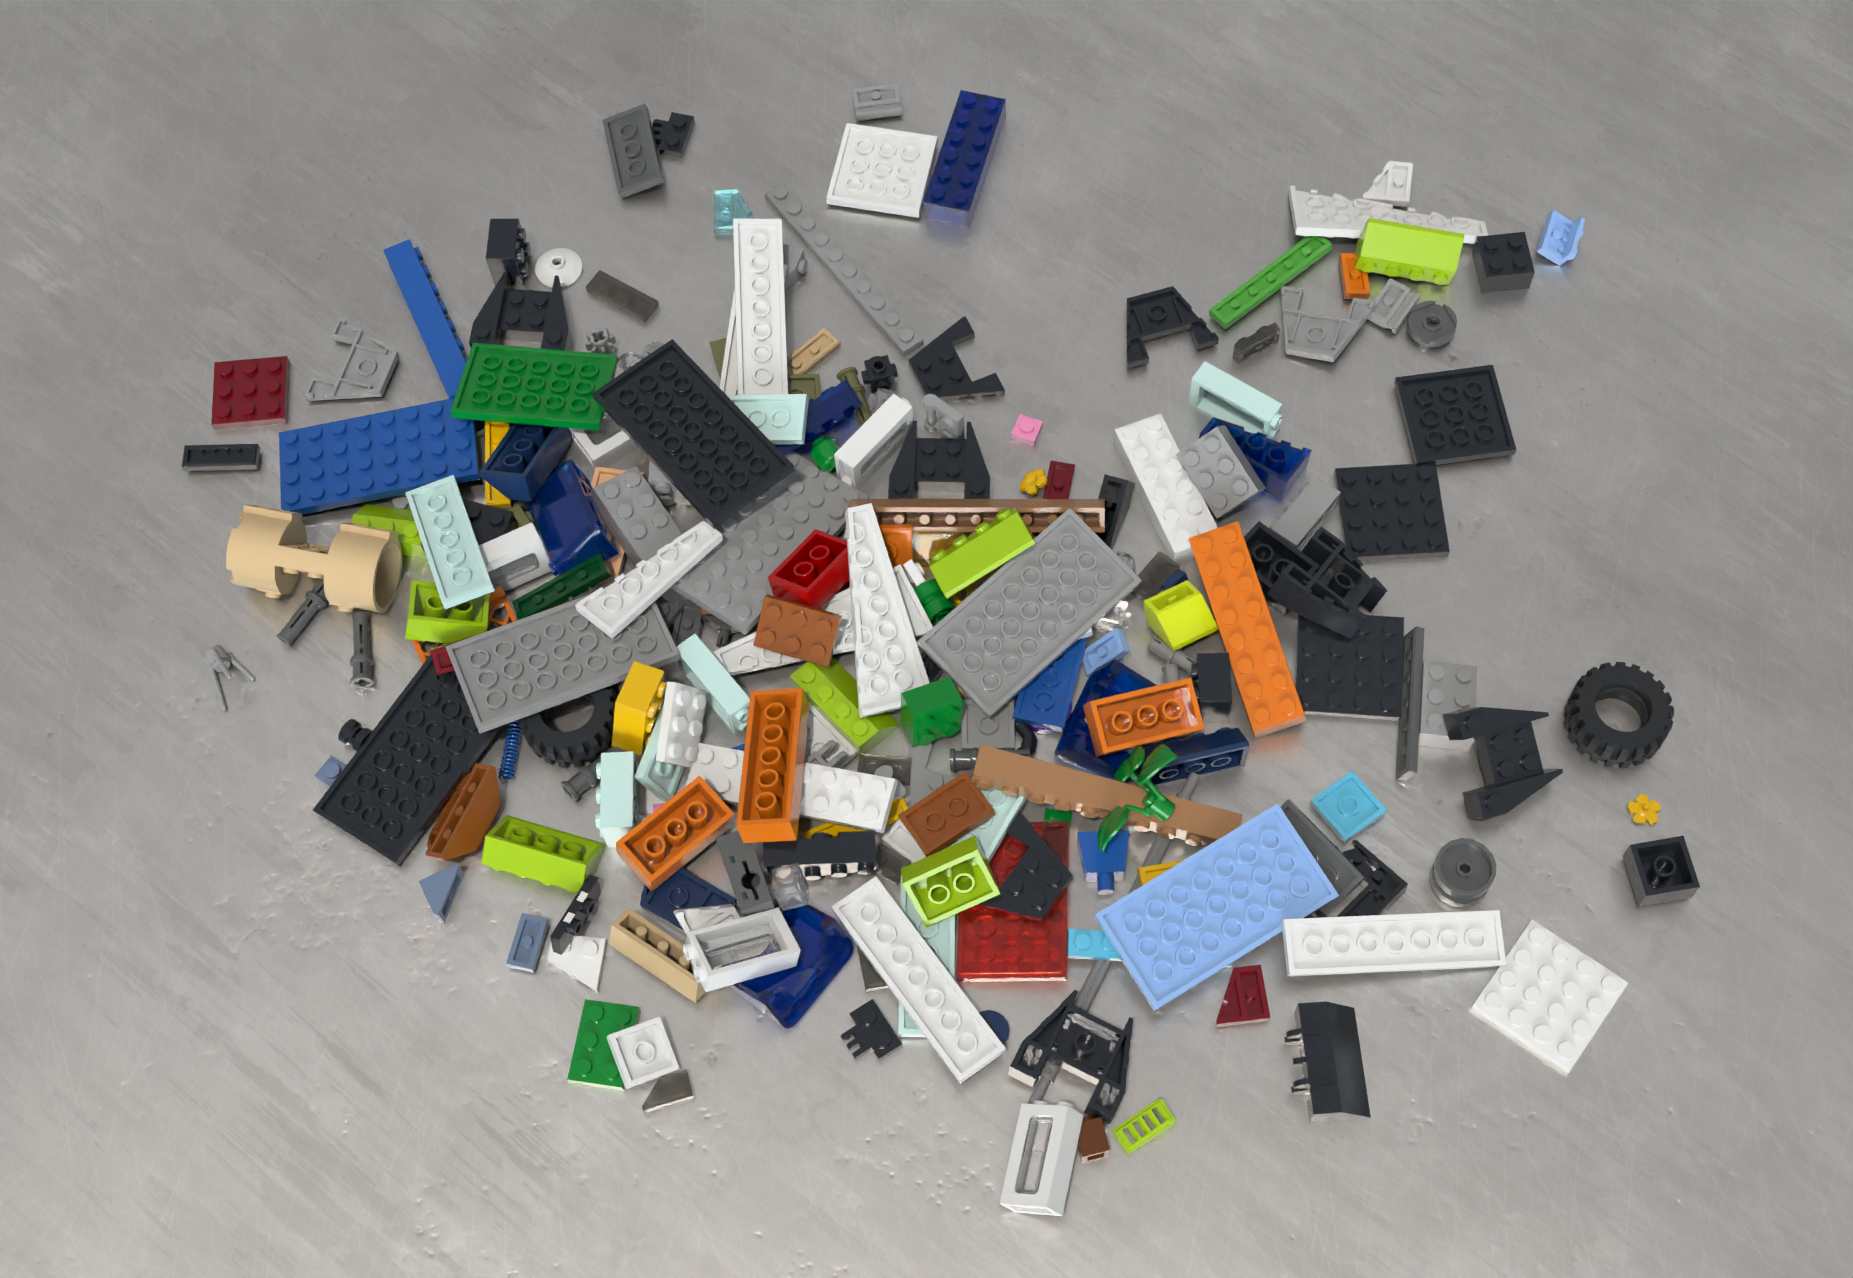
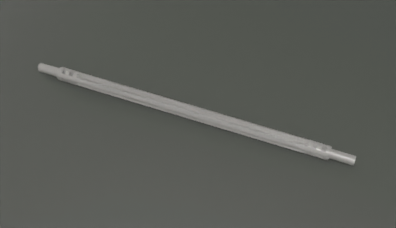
M1194 772L1190 773L1181 793H1177L1176 797L1191 800L1190 797L1200 776ZM1158 833L1142 867L1160 864L1172 839L1163 838ZM1138 875L1129 893L1141 887ZM1095 960L1073 1006L1088 1012L1112 961ZM1047 1060L1045 1061L1038 1075L1039 1081L1028 1101L1029 1104H1033L1035 1100L1042 1101L1049 1084H1053L1055 1081V1077L1060 1069L1059 1066Z

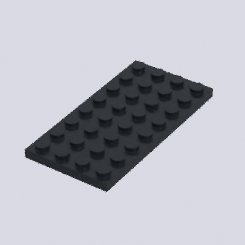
M673 339L592 393L594 400L713 529L795 471L794 465Z
M430 655L323 795L313 811L399 866L501 726L479 734L455 671L437 675Z

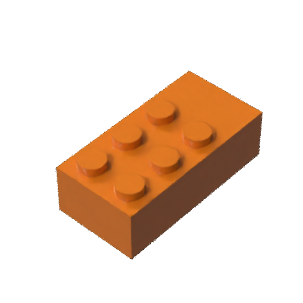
M1191 678L1093 700L1083 705L1096 757L1195 734L1205 729Z
M699 775L616 842V851L652 892L715 841L717 837L732 827L735 814Z

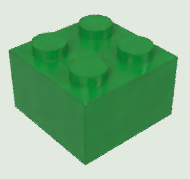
M950 677L901 693L900 725L912 748L919 745H927L943 737H951L961 731L963 700Z

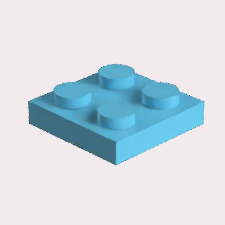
M1353 770L1310 801V805L1344 844L1387 812L1383 804Z

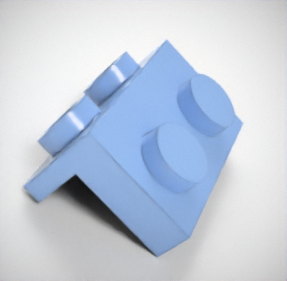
M1555 210L1548 213L1536 252L1559 266L1567 260H1572L1578 252L1577 245L1584 232L1583 225L1585 219L1579 217L1575 221H1571Z

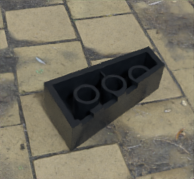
M875 831L839 832L837 837L819 832L814 833L811 838L797 836L795 841L763 842V865L772 877L780 883H791L797 878L818 880L821 876L825 875L841 878L846 877L847 873L858 872L861 875L873 874L874 870H882L880 838Z

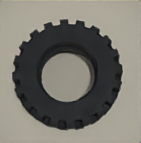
M1608 662L1601 664L1599 669L1597 667L1591 668L1587 671L1586 675L1581 676L1567 700L1568 703L1564 709V716L1566 717L1564 725L1565 730L1571 731L1568 736L1571 743L1579 745L1577 750L1582 755L1587 753L1591 756L1589 760L1595 763L1598 760L1605 762L1604 766L1613 768L1614 764H1619V768H1629L1631 763L1637 766L1644 763L1645 759H1650L1655 755L1672 728L1674 707L1670 705L1672 702L1670 693H1664L1665 685L1660 680L1656 682L1653 679L1654 674L1648 670L1645 673L1639 670L1640 666L1634 664L1628 667L1625 662H1616L1614 666H1611V663ZM1603 699H1618L1626 702L1638 713L1642 727L1631 732L1618 731L1609 727L1597 714L1595 703Z
M612 685L575 698L585 700L594 706L591 718L579 729L560 732L547 726L548 717L556 706L519 719L520 728L529 747L532 748L539 758L543 757L545 762L551 765L557 762L559 767L567 768L569 764H573L575 768L583 766L582 762L588 760L590 764L594 762L596 756L605 753L609 749L608 745H612L614 711L617 699Z

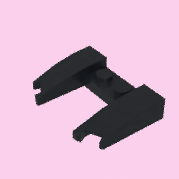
M1353 840L1354 849L1342 853L1366 877L1360 883L1364 890L1336 917L1380 915L1385 909L1388 910L1406 892L1408 883L1359 841ZM1318 909L1305 918H1323L1327 916Z

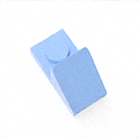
M1113 629L1085 649L1082 662L1088 676L1120 669L1125 666L1123 657L1130 653V649L1123 629Z

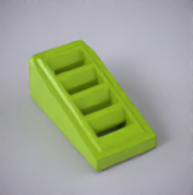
M1160 1097L1114 1128L1112 1132L1126 1154L1129 1155L1173 1128L1176 1120ZM1157 1110L1165 1121L1162 1124L1154 1114ZM1148 1117L1153 1126L1155 1127L1152 1131L1146 1124L1144 1118ZM1134 1124H1139L1145 1133L1143 1137L1140 1136ZM1126 1129L1130 1131L1136 1140L1133 1144H1131L1124 1133Z

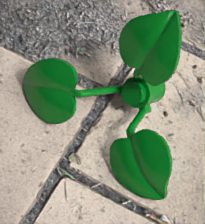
M1159 745L1147 757L1142 766L1143 770L1138 777L1134 771L1144 760L1145 750L1143 747L1137 746L1131 752L1130 757H1127L1118 767L1114 780L1124 783L1130 776L1146 792L1142 799L1144 809L1125 804L1123 807L1116 806L1104 818L1097 833V843L1103 852H1105L1107 843L1126 822L1129 811L1142 813L1146 817L1152 814L1162 822L1168 819L1174 811L1175 804L1162 795L1150 780L1159 770L1178 758L1167 745Z

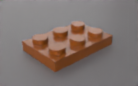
M767 594L764 598L753 646L828 667L831 663L842 615Z
M966 771L898 815L900 821L926 857L943 850L996 815L976 785L970 783L971 778Z

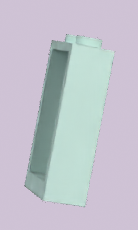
M1204 361L1191 379L1189 406L1263 447L1267 445L1269 440L1274 441L1280 432L1278 425L1283 418V415L1280 414L1282 403Z
M693 634L676 646L680 655L678 664L681 672L695 688L707 691L706 702L735 737L741 732L745 733L747 730L750 698L699 637Z

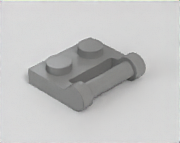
M925 395L923 398V406L926 409L925 429L929 432L936 431L940 434L941 438L965 439L964 416L936 395Z

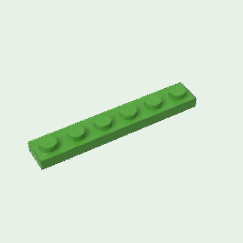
M1323 236L1305 237L1210 308L1209 316L1226 330L1277 292L1282 286L1332 250V243Z

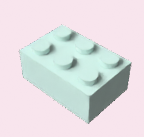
M633 751L601 753V763L596 765L597 778L601 780V787L596 788L597 804H600V812L596 813L595 817L596 828L600 829V837L605 839L608 847H616V842L640 823V782L634 778L638 763Z

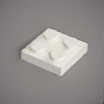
M660 1017L609 1034L606 1037L626 1090L680 1069Z

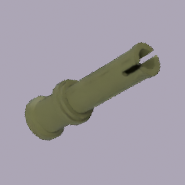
M848 367L838 372L836 378L842 383L845 390L844 397L851 401L859 423L862 426L872 416V413L864 397L865 387L860 384L857 377V369L855 367Z

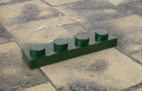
M598 553L512 601L518 620L567 602L569 600L568 597H576L588 590L589 587H594L612 577L605 557Z

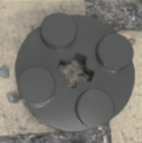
M1424 301L1413 307L1408 316L1407 331L1421 348L1440 347L1453 339L1456 332L1457 317L1449 306L1435 304L1436 301ZM1428 321L1437 323L1436 327H1429L1427 325Z

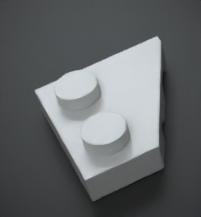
M574 936L562 955L553 952L550 942L547 959L549 963L558 969L564 970L575 980L584 983L592 991L598 992L607 940L605 938Z

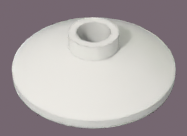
M556 248L545 252L538 259L535 266V273L539 282L551 289L553 288L555 275L559 276L562 289L576 283L583 272V264L579 255L566 248Z

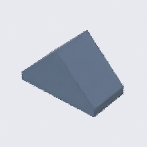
M453 864L419 881L433 914L440 923H445L464 877V873L459 865Z

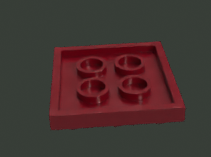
M280 356L215 362L211 420L214 430L287 423L290 362L288 357Z

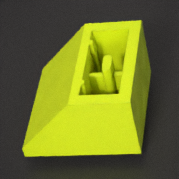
M1188 580L1143 601L1147 625L1173 652L1218 630V626L1201 592Z

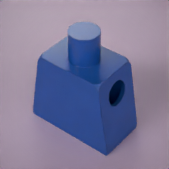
M1119 830L1107 843L1105 852L1100 850L1098 846V831L1077 832V848L1085 880L1087 882H1097L1099 894H1113L1114 881L1124 880L1129 830Z

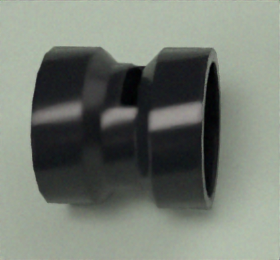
M350 719L342 726L338 739L345 745H352L353 750L357 752L373 730L363 728L360 722Z

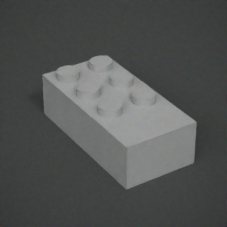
M637 466L593 488L590 502L635 568L636 564L642 560L647 561L654 557L659 549L672 543L674 539L682 535Z

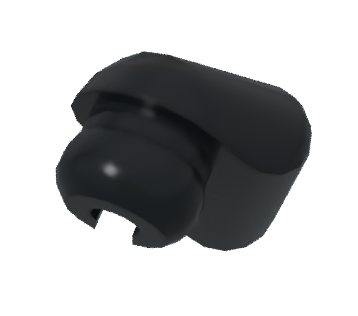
M1020 722L1014 727L1022 738L1021 747L1018 749L1030 748L1032 757L1036 753L1038 739L1028 724Z

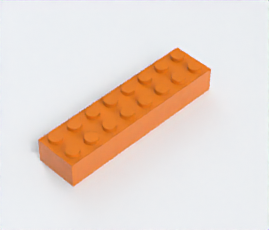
M1236 521L1188 538L1226 652L1229 653L1230 664L1255 736L1259 738L1307 722L1239 522Z

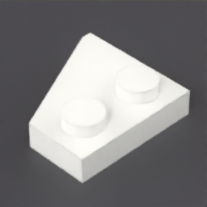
M1389 161L1383 168V172L1373 181V185L1368 192L1363 194V199L1393 204V206L1408 207L1413 163Z
M732 904L673 911L686 936L690 931L740 918Z

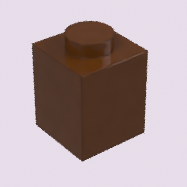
M1092 1115L1083 1117L1077 1144L1081 1163L1109 1157L1110 1147L1101 1117L1095 1119Z

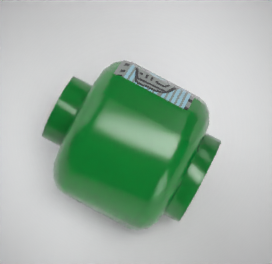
M822 436L813 442L814 447L810 451V457L820 471L835 474L837 472L834 454L842 446L836 438Z

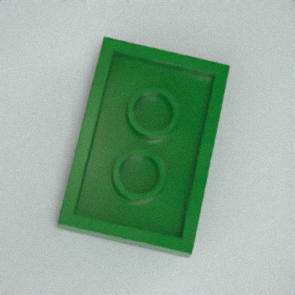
M585 999L567 1078L569 1083L624 1090V1083L606 1037L609 1034L637 1025L640 1015L639 1007Z

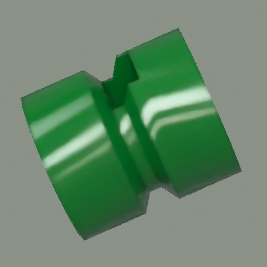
M936 579L927 580L914 589L933 627L956 608L951 598L945 597Z

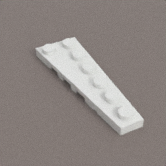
M705 521L700 522L674 539L672 543L659 549L654 557L647 561L642 560L636 564V568L626 575L622 573L616 577L615 582L605 589L601 587L575 605L576 610L613 639L723 540L722 534Z

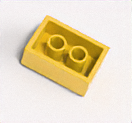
M636 661L633 662L615 702L613 747L633 751L635 754L642 756L665 699L663 695L667 683L663 682V670Z

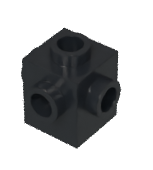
M888 355L874 356L869 360H865V370L861 371L864 386H869L870 393L875 394L878 388L895 391L894 378L898 377L895 363L890 364Z

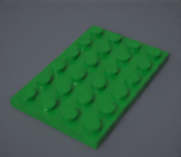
M473 343L450 410L451 417L600 431L605 411L594 400L592 393L614 379L618 365V355Z

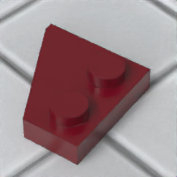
M1261 965L1233 968L1216 1020V1027L1270 1021Z

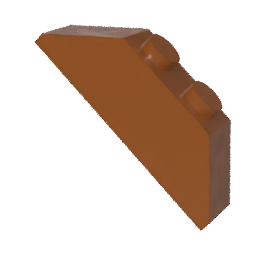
M476 763L471 769L472 772L461 780L449 797L429 834L428 850L425 856L431 859L448 861L477 850L501 806L497 771L494 766Z

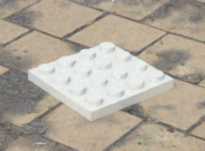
M846 123L826 197L827 204L919 218L935 156L938 136Z
M1532 919L1506 956V965L1500 966L1472 1008L1569 1073L1628 982Z

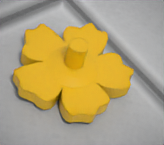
M1038 468L1035 471L1031 470L1024 475L1025 479L1021 481V491H1026L1032 496L1037 494L1039 488L1047 485L1048 479L1045 477V470Z
M1640 794L1639 797H1636L1635 802L1629 801L1627 809L1630 815H1634L1632 821L1636 824L1644 825L1647 822L1653 825L1658 822L1657 818L1659 815L1657 812L1661 810L1660 803L1654 800L1649 802L1647 794Z

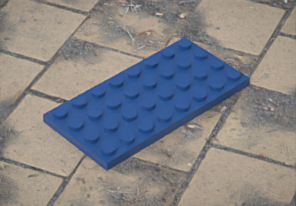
M454 398L279 432L281 510L306 514L406 494L405 492L454 475L457 484L480 479L476 420L452 418L450 412Z

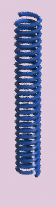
M518 720L508 723L507 737H505L504 752L501 757L502 764H500L501 768L499 769V780H502L501 777L506 779L514 778L513 775L515 773L513 771L516 766L514 763L517 762L516 756L518 755L517 752L520 747L518 744H520L519 740H521L522 732L519 723H516L519 722Z

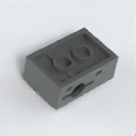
M738 830L717 837L716 841L742 917L778 908L777 896L770 881L767 868L763 865V859L758 860L753 844L743 843Z

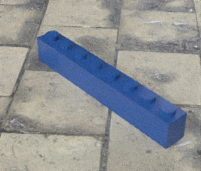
M409 239L383 251L449 399L455 398L468 355L463 357L461 352L465 351L461 339L460 337L454 338L453 333L457 332L451 319L446 320L444 316L448 314L443 300L438 302L436 298L440 296L435 282L429 283L428 279L432 278L426 264L422 266L420 261L424 260L419 247L414 248Z

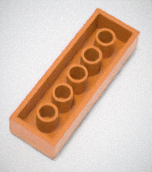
M803 688L751 691L736 821V827L743 843L797 840L809 704Z

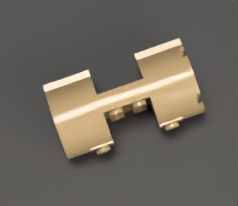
M244 505L243 513L239 516V519L242 521L238 528H232L227 545L226 570H231L232 572L231 583L263 591L266 597L281 598V595L291 593L303 572L308 573V577L323 579L324 577L325 596L329 604L338 606L337 610L353 612V609L359 608L383 613L390 607L398 590L402 573L403 555L401 543L398 540V531L356 523H341L340 531L334 537L331 546H321L307 543L306 529L301 521L302 513L260 505Z

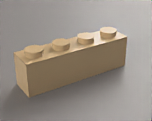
M629 908L611 924L609 945L694 1003L705 993L701 982L698 983L694 977L693 966L690 960L687 961L685 959L683 944ZM708 962L711 969L715 970V966Z

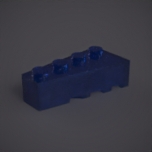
M846 379L837 386L826 389L815 400L813 398L809 400L804 444H774L783 455L797 451L855 415L863 404L848 380Z
M1213 417L1200 432L1199 438L1215 427L1225 425L1266 489L1264 491L1282 500L1306 469L1312 450L1305 447L1301 450L1292 447L1290 442L1284 440L1277 442L1266 438V434L1260 432L1250 433L1244 431L1242 426Z

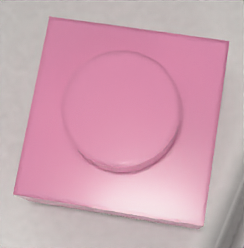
M1020 414L1011 433V439L1035 446L1043 428V421Z

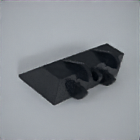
M1327 1001L1298 1003L1294 1013L1297 1029L1286 1032L1284 1039L1286 1045L1299 1046L1300 1058H1294L1293 1065L1302 1066L1303 1079L1294 1081L1291 1091L1294 1095H1306L1309 1122L1371 1118L1355 1009Z

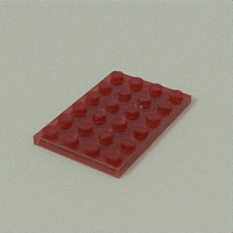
M1069 821L1029 822L1069 870ZM1007 833L989 862L999 889L1028 849L1008 837ZM1069 886L1043 922L1011 915L1008 912L997 909H986L980 905H975L959 912L957 981H1068Z

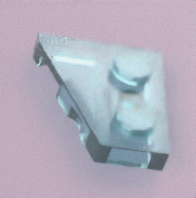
M738 190L714 191L715 235L733 234V219H755Z

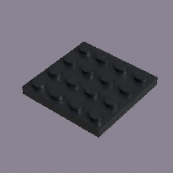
M1493 365L1395 377L1394 384L1416 465L1429 463L1440 465L1515 455L1516 446Z
M1436 463L1335 468L1336 489L1341 492L1338 507L1343 543L1348 547L1346 552L1353 560L1358 558L1360 561L1446 557L1449 555L1450 550Z
M1298 614L1295 687L1304 713L1385 720L1401 719L1404 617L1366 615L1368 617L1350 639Z

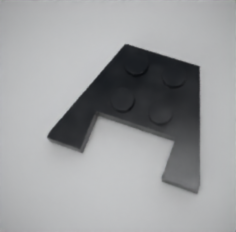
M1173 286L1127 298L1128 369L1149 363V356L1143 341L1189 329L1197 350L1217 345L1219 342L1216 333H1212L1207 328V323L1202 318H1198L1192 311L1190 304Z
M966 316L958 320L908 360L909 367L924 396L934 394L946 402L957 401L961 397L973 396L974 399L983 398V395L996 394V397L1005 395V389L996 373L972 381L954 348L958 344L975 338V333Z
M1020 813L1006 833L1008 837L1028 849L1000 887V894L977 905L983 906L986 909H997L1008 912L1011 915L1043 922L1073 880V875L1024 815Z

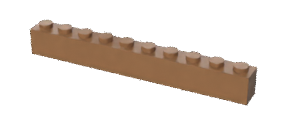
M851 499L848 508L872 503L878 524H912V532H975L976 526L985 521L990 523L997 518L996 515L1000 511L1008 507L1010 509L1017 508L1031 532H1042L1066 510L1071 508L1093 532H1105V499Z
M980 744L970 783H974L980 789L990 790L992 788L1000 790L1004 795L1010 797H1017L1019 795L1028 798L1032 803L1043 804L1045 802L1054 805L1058 810L1069 811L1071 809L1078 811L1082 816L1088 818H1096V816L1105 818L1116 806L1123 807L1125 804L1144 809L1142 799L1146 795V792L1141 787L982 744ZM1161 793L1175 804L1174 811L1168 819L1162 822L1152 814L1146 817L1142 813L1129 811L1128 818L1124 823L1133 826V829L1140 832L1153 831L1166 839L1179 838L1192 846H1208L1241 825L1243 814Z

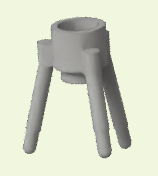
M216 645L209 648L205 652L204 657L208 662L206 668L211 675L221 709L225 711L227 707L216 671L223 672L228 679H231L232 675L228 668L230 663H232L251 681L255 677L235 659L231 652L227 653L223 646Z

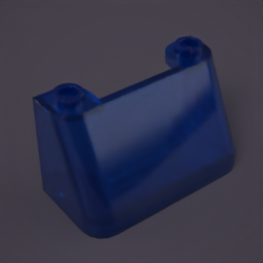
M572 459L558 467L541 486L532 502L529 501L530 506L527 507L528 512L536 520L551 559L548 565L555 576L561 575L598 553H601L606 561L619 554L615 543H611L607 538V529L601 523L589 494L593 489L590 480Z
M1116 659L1097 667L1086 681L1064 729V733L1057 744L1054 755L1064 762L1114 780L1118 767L1131 753L1124 750L1096 757L1089 727L1084 720L1086 716L1083 705L1093 700L1157 685Z
M793 895L781 906L780 911L801 950L797 966L729 985L731 989L784 1028H791L798 1023L850 959L854 946L836 919ZM773 942L769 944L759 957L777 952Z

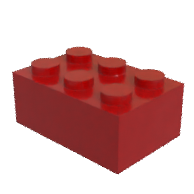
M815 529L768 576L773 595L821 609L850 579L847 541Z

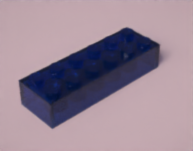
M960 91L923 201L924 219L970 228L1006 118V99Z

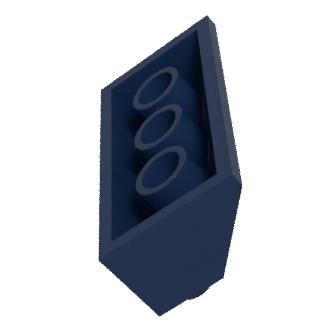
M513 423L480 470V477L508 499L532 502L571 443L569 429Z
M1229 727L1218 729L1215 733L1207 735L1198 733L1192 735L1189 739L1181 741L1178 739L1169 740L1164 744L1178 758L1159 770L1150 780L1157 787L1187 780L1192 772L1199 776H1205L1244 767L1249 750V742L1239 728L1230 729ZM1143 746L1145 757L1142 764L1136 769L1138 776L1143 770V763L1158 746Z

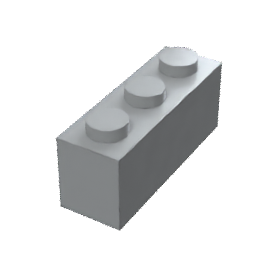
M1315 476L1310 483L1305 482L1302 485L1296 500L1291 499L1284 508L1285 513L1281 518L1276 517L1269 528L1300 550L1337 506L1341 492Z

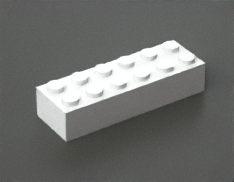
M1161 413L1115 429L1113 445L1131 482L1136 483L1134 488L1172 566L1176 567L1195 560L1188 538L1218 527L1201 493L1177 458L1176 454L1180 451Z

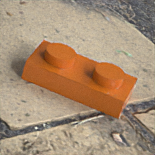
M1341 253L1339 256V266L1344 299H1368L1370 296L1368 274L1354 269L1356 253Z

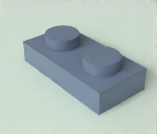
M525 913L521 914L506 962L507 967L534 973L550 923L548 918Z

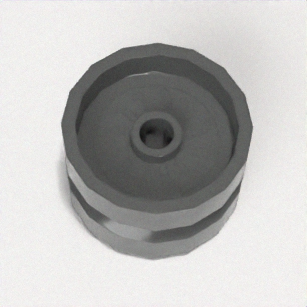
M1460 838L1448 842L1439 851L1430 870V884L1433 892L1441 901L1452 907L1466 908L1476 905L1484 899L1496 876V862L1493 854L1485 845L1473 839Z

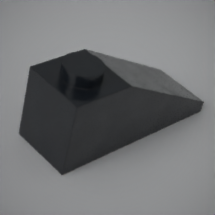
M1105 474L1098 499H1105V532L1094 533L1112 550L1129 509L1136 483Z

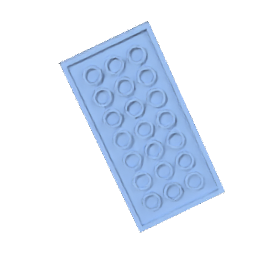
M1277 803L1096 913L1094 918L1148 1003L1156 1011L1281 933L1282 920L1305 918L1336 899L1339 894Z

